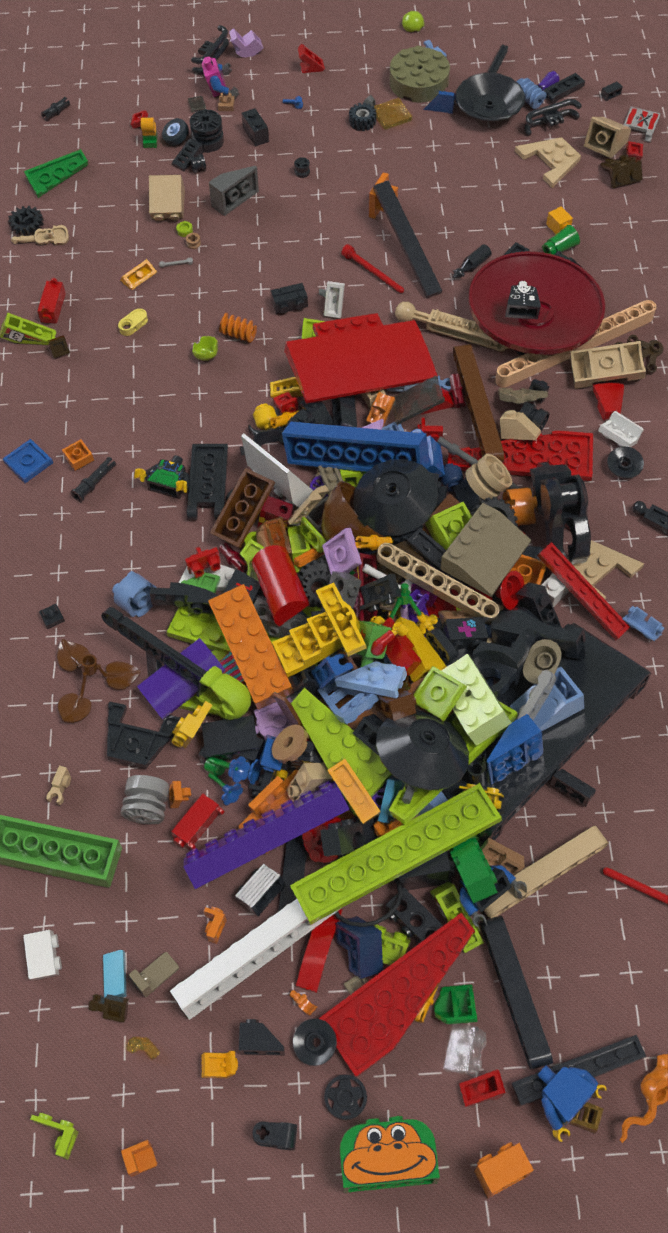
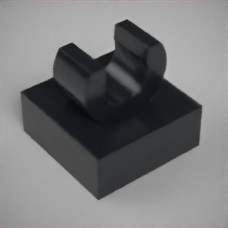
M534 379L529 389L548 392L550 386H548L549 383L543 380ZM545 398L537 399L536 401L543 403Z
M57 604L39 611L47 629L65 622Z

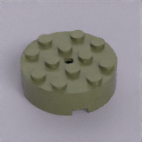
M415 46L403 49L391 60L390 87L402 99L405 96L412 98V102L432 101L439 94V91H444L449 86V61L442 52L431 48Z

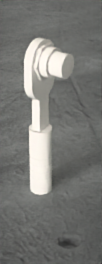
M367 564L362 569V571L376 579L387 576ZM406 579L404 583L409 585L408 590L411 593L410 589L413 582Z

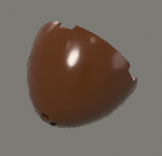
M340 481L335 486L325 502L321 523L322 535L325 541H329L345 528H351L354 540L357 536L369 537L377 535L379 537H387L375 532L368 525L363 526L360 523L353 507L354 490L356 487L345 481ZM357 548L358 552L370 550L369 548Z

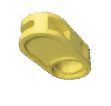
M139 308L129 313L118 324L120 333L124 336H130L148 322L147 312ZM125 325L131 326L129 329H123Z

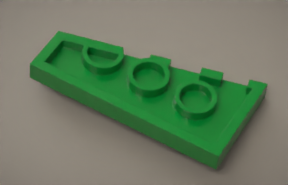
M80 149L24 171V174L37 198H39L86 167L88 160Z

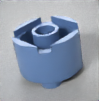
M131 571L120 583L114 585L112 589L114 602L132 617H135V615L138 617L143 616L153 606L151 605L149 594L150 587H157L140 574Z

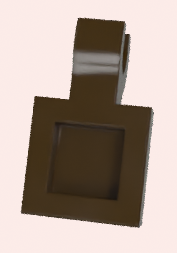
M94 994L93 1000L89 1001L88 1009L103 1012L104 1019L124 1023L127 1019L129 999L107 994L104 999L102 995Z

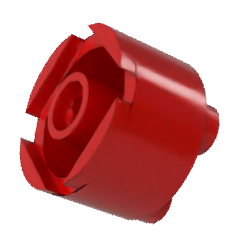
M334 817L302 834L305 849L309 853L311 860L327 863L340 856H324L320 830L328 828L330 823L340 822L341 819Z

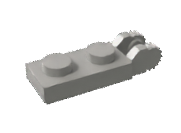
M548 670L542 671L541 675L538 676V685L530 691L529 699L520 708L517 719L528 714L534 721L555 685L556 675Z

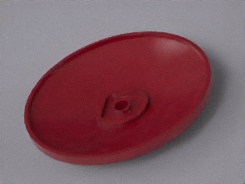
M516 252L495 258L476 273L469 289V309L480 329L494 341L524 353L549 355L576 349L587 343L597 333L605 314L604 295L596 280L586 270L570 260L543 252ZM520 281H525L528 286L536 287L541 304L538 319L505 317L513 285H517Z

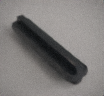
M502 44L488 69V73H497L508 52L507 45Z

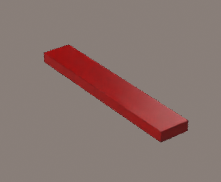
M552 542L537 555L615 640L619 639L630 628L623 618Z

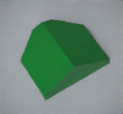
M472 984L442 987L434 1005L435 1018L445 1024L478 1022Z

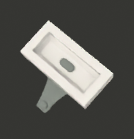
M328 281L326 290L319 289V294L326 298L324 316L341 318L344 283Z

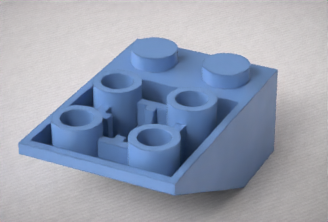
M562 667L557 668L555 685L534 719V723L541 731L584 709L583 693ZM534 684L510 708L519 712L520 708L527 703L530 691L538 684Z

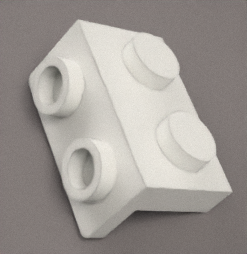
M614 411L610 419L603 423L598 431L604 437L615 441L620 447H632L637 444L644 429Z

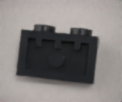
M564 769L556 771L550 784L584 807L587 806L596 792V789Z

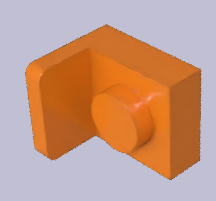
M395 818L386 825V823L380 822L377 819L374 824V830L377 836L381 837L403 825V823Z
M205 907L203 911L205 917L213 920L208 922L205 933H207L206 936L209 942L217 944L227 919L221 909Z

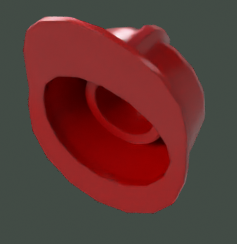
M518 571L509 572L495 591V596L502 600L505 608L508 610L515 608L519 601L516 593L525 585L521 573Z

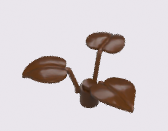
M62 639L57 651L59 666L68 672H72L79 667L83 673L80 695L68 693L63 695L58 702V712L62 721L74 723L83 720L89 715L92 708L91 701L83 698L87 676H92L99 670L104 677H107L106 682L109 687L123 690L134 683L141 674V671L131 664L115 661L107 664L106 672H104L101 665L97 664V658L90 654L86 647Z

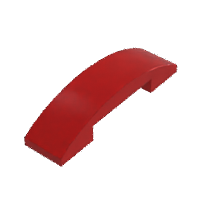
M342 909L338 911L340 915H342ZM335 914L312 930L296 987L317 993L336 931V922L340 921Z

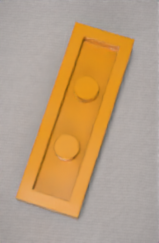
M343 759L327 770L363 824L381 813L346 759Z

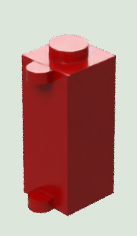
M56 278L46 281L37 310L40 322L57 324L66 295L63 282H58Z
M202 794L171 831L174 838L173 842L180 848L185 846L189 850L195 849L196 846L194 844L219 814L223 815L225 811L215 801Z

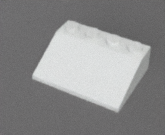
M243 433L241 438L247 465L254 472L275 481L276 483L273 486L275 488L274 492L281 498L283 496L287 497L284 501L292 504L293 507L295 505L300 507L313 490Z

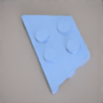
M372 662L337 677L335 683L337 687L397 698L399 696L398 688H402L407 672L405 667Z

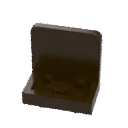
M621 155L618 159L609 158L604 160L605 162L600 163V167L610 170L611 187L643 180L642 161L635 159V157Z

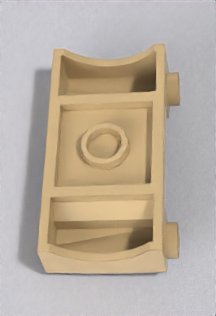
M641 341L570 351L575 389L592 386L594 382L627 378V381L645 378L646 369L642 358Z

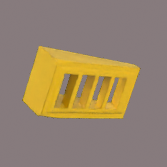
M295 377L270 382L271 398L288 391L292 397L303 396Z

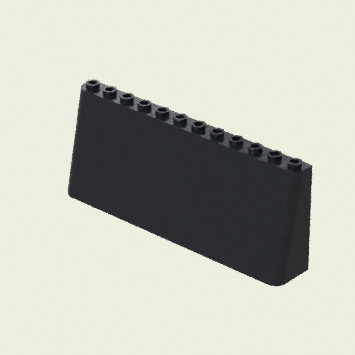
M568 623L564 629L570 630L582 627L575 623L571 625ZM586 630V659L568 658L565 656L564 650L560 649L561 660L558 668L562 667L583 693L584 709L543 730V754L537 760H532L525 764L520 770L508 774L502 781H497L491 785L487 767L488 780L482 788L485 791L487 787L499 789V793L503 794L504 798L499 797V801H502L501 809H497L502 817V821L477 834L481 842L484 843L487 838L495 841L502 834L504 825L554 776L556 771L560 770L629 698L634 699L646 687L651 676L649 670ZM524 677L517 686L512 687L510 685V688L504 694L496 698L498 701H506L508 707H510L534 684L527 681ZM496 738L486 748L487 759L501 738ZM467 771L461 781L442 790L447 800L464 792L459 786L466 787V783L470 784Z

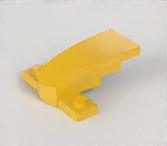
M334 583L316 590V594L325 610L324 613L307 618L308 623L289 630L290 635L272 642L288 677L316 664L342 647L347 656L367 649L360 634L359 620L351 606L343 601Z

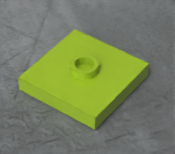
M432 666L414 693L416 705L440 720L445 721L467 686Z

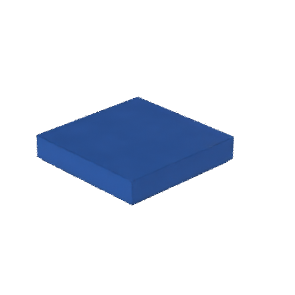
M31 439L2 459L24 483H27L53 464V460Z

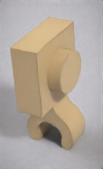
M58 767L51 783L52 788L46 797L48 802H51L54 796H58L57 804L61 805L63 803L64 797L62 793L71 782V775L66 767Z

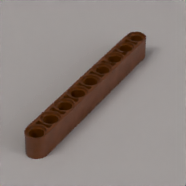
M471 344L454 346V361L460 376L461 385L464 388L465 399L482 457L486 454H492L503 463L504 451Z

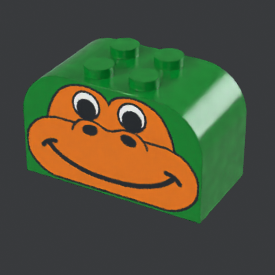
M403 1116L390 1117L388 1122H380V1119H368L366 1124L350 1128L342 1138L340 1157L344 1193L436 1184L439 1181L435 1138L430 1128L421 1121L415 1119L403 1120Z

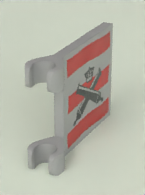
M631 107L623 125L634 130L646 132L644 141L651 142L660 113Z

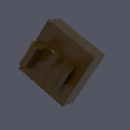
M64 335L48 340L54 358L70 353Z

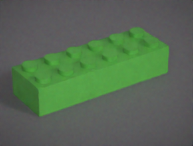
M0 815V864L110 888L122 851L119 840Z

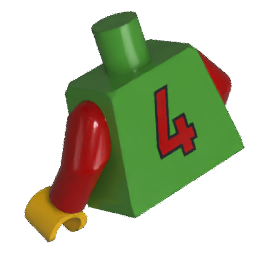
M381 616L372 617L370 622L359 621L360 634L367 649L356 653L362 656L360 667L372 663L374 658L383 659L387 644L396 638V634L401 637L405 636L409 629L401 622H396L391 631L390 627L382 625L385 620Z

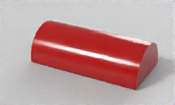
M272 545L261 549L255 554L252 559V566L273 619L280 627L310 605L286 548Z

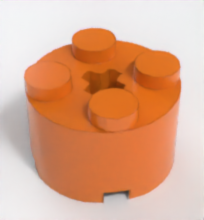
M531 489L505 490L506 492H503L502 499L505 500V504L509 503L511 505V510L514 509V516H517L518 520L516 523L518 526L535 524L534 508L537 507V498L532 496Z

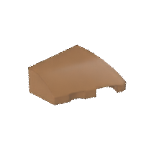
M487 838L481 846L489 865H502L512 875L518 874L524 868V856L502 844Z

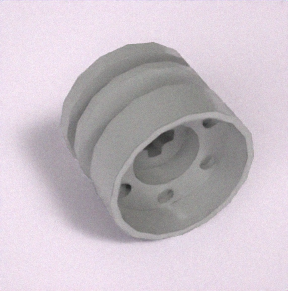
M134 775L129 777L126 781L124 793L127 797L122 802L121 816L141 824L162 823L165 816L164 811L166 810L164 802L168 800L170 789L169 784L153 776Z

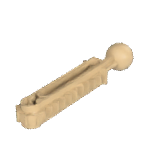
M401 302L395 309L396 318L400 322L417 320L427 323L426 329L431 330L432 333H441L497 351H504L508 348L485 334L475 321L444 313L438 309H432L431 314L420 312L410 302Z

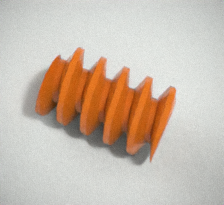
M224 314L219 326L220 333L228 334L230 337L234 336L237 339L241 338V340L247 339L248 342L254 340L257 325L253 326V320H250L247 324L246 318L241 322V317L239 316L235 320L234 315L228 318L229 314Z

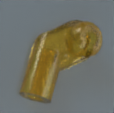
M134 1036L129 1039L126 1045L128 1052L134 1053L137 1050H144L152 1060L160 1054L157 1047L147 1037Z

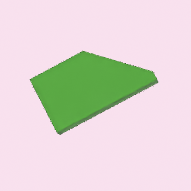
M204 572L201 577H193L183 580L181 583L194 585L216 593L221 578L220 576Z

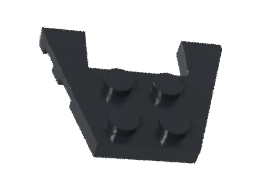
M109 701L108 760L147 769L174 736L172 731L181 717L168 715L164 718L160 731H154L122 723L127 706Z

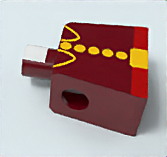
M268 496L261 509L257 528L267 521H272L282 525L287 532V527L290 525L288 521L293 515L291 514L293 505Z

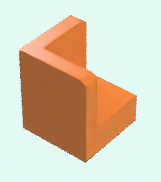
M149 1140L121 1151L127 1173L131 1177L158 1165Z

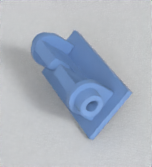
M632 606L628 611L629 614L623 617V620L630 627L636 628L646 638L653 641L658 639L665 629L662 626L663 624L652 616L646 621L645 618L648 614L637 606Z

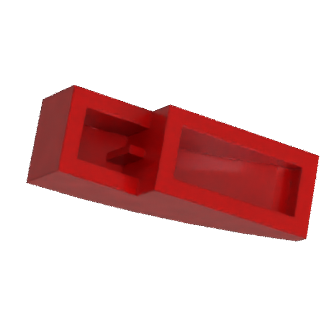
M388 617L382 625L390 627L392 631L395 622L391 617ZM396 634V638L387 644L385 653L392 664L405 667L408 676L422 663V660L413 650L414 645L406 635L401 637Z

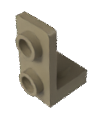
M165 952L140 974L135 969L129 974V977L146 998L177 972L179 966Z

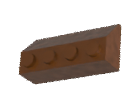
M245 468L210 533L234 547L241 548L276 482Z

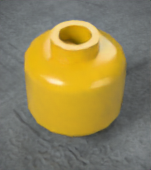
M261 404L255 408L253 417L258 429L268 430L273 427L270 425V418L277 417L273 406Z

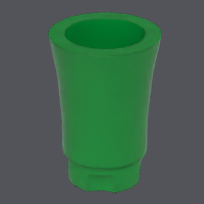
M567 225L555 236L548 239L542 245L544 253L553 255L559 250L564 252L580 244L579 234L572 225Z

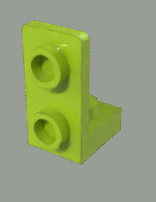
M39 1113V1116L32 1115L30 1120L34 1123L63 1132V1135L57 1138L55 1150L57 1151L55 1155L69 1160L78 1135V1131L73 1128L74 1124L65 1120H61L60 1124L53 1122L52 1116Z

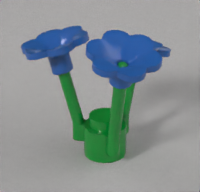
M242 756L237 760L233 759L231 763L216 757H210L206 760L204 769L209 772L208 777L222 787L224 794L221 800L228 806L230 803L236 802L239 795L242 794L243 788L239 783L241 780H245L248 777L252 785L259 780L262 765H260V760L256 759L250 766ZM228 768V775L232 777L233 782L236 784L233 786L225 785L217 775H222L225 769Z

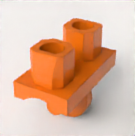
M378 392L366 421L374 423L383 419L384 427L395 397Z

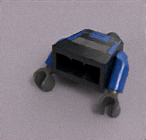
M490 865L498 882L494 884L498 893L478 902H472L462 878L459 880L462 887L459 890L460 903L468 915L473 917L475 929L480 931L477 924L479 921H483L487 926L485 916L478 914V911L482 912L512 886L514 887V895L517 898H522V893L518 889H522L527 893L526 883L523 881L517 882L515 880L516 877L502 865Z

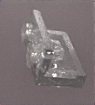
M452 1024L443 1069L478 1077L482 1067L481 1057L483 1048L486 1045V1033L477 1026Z

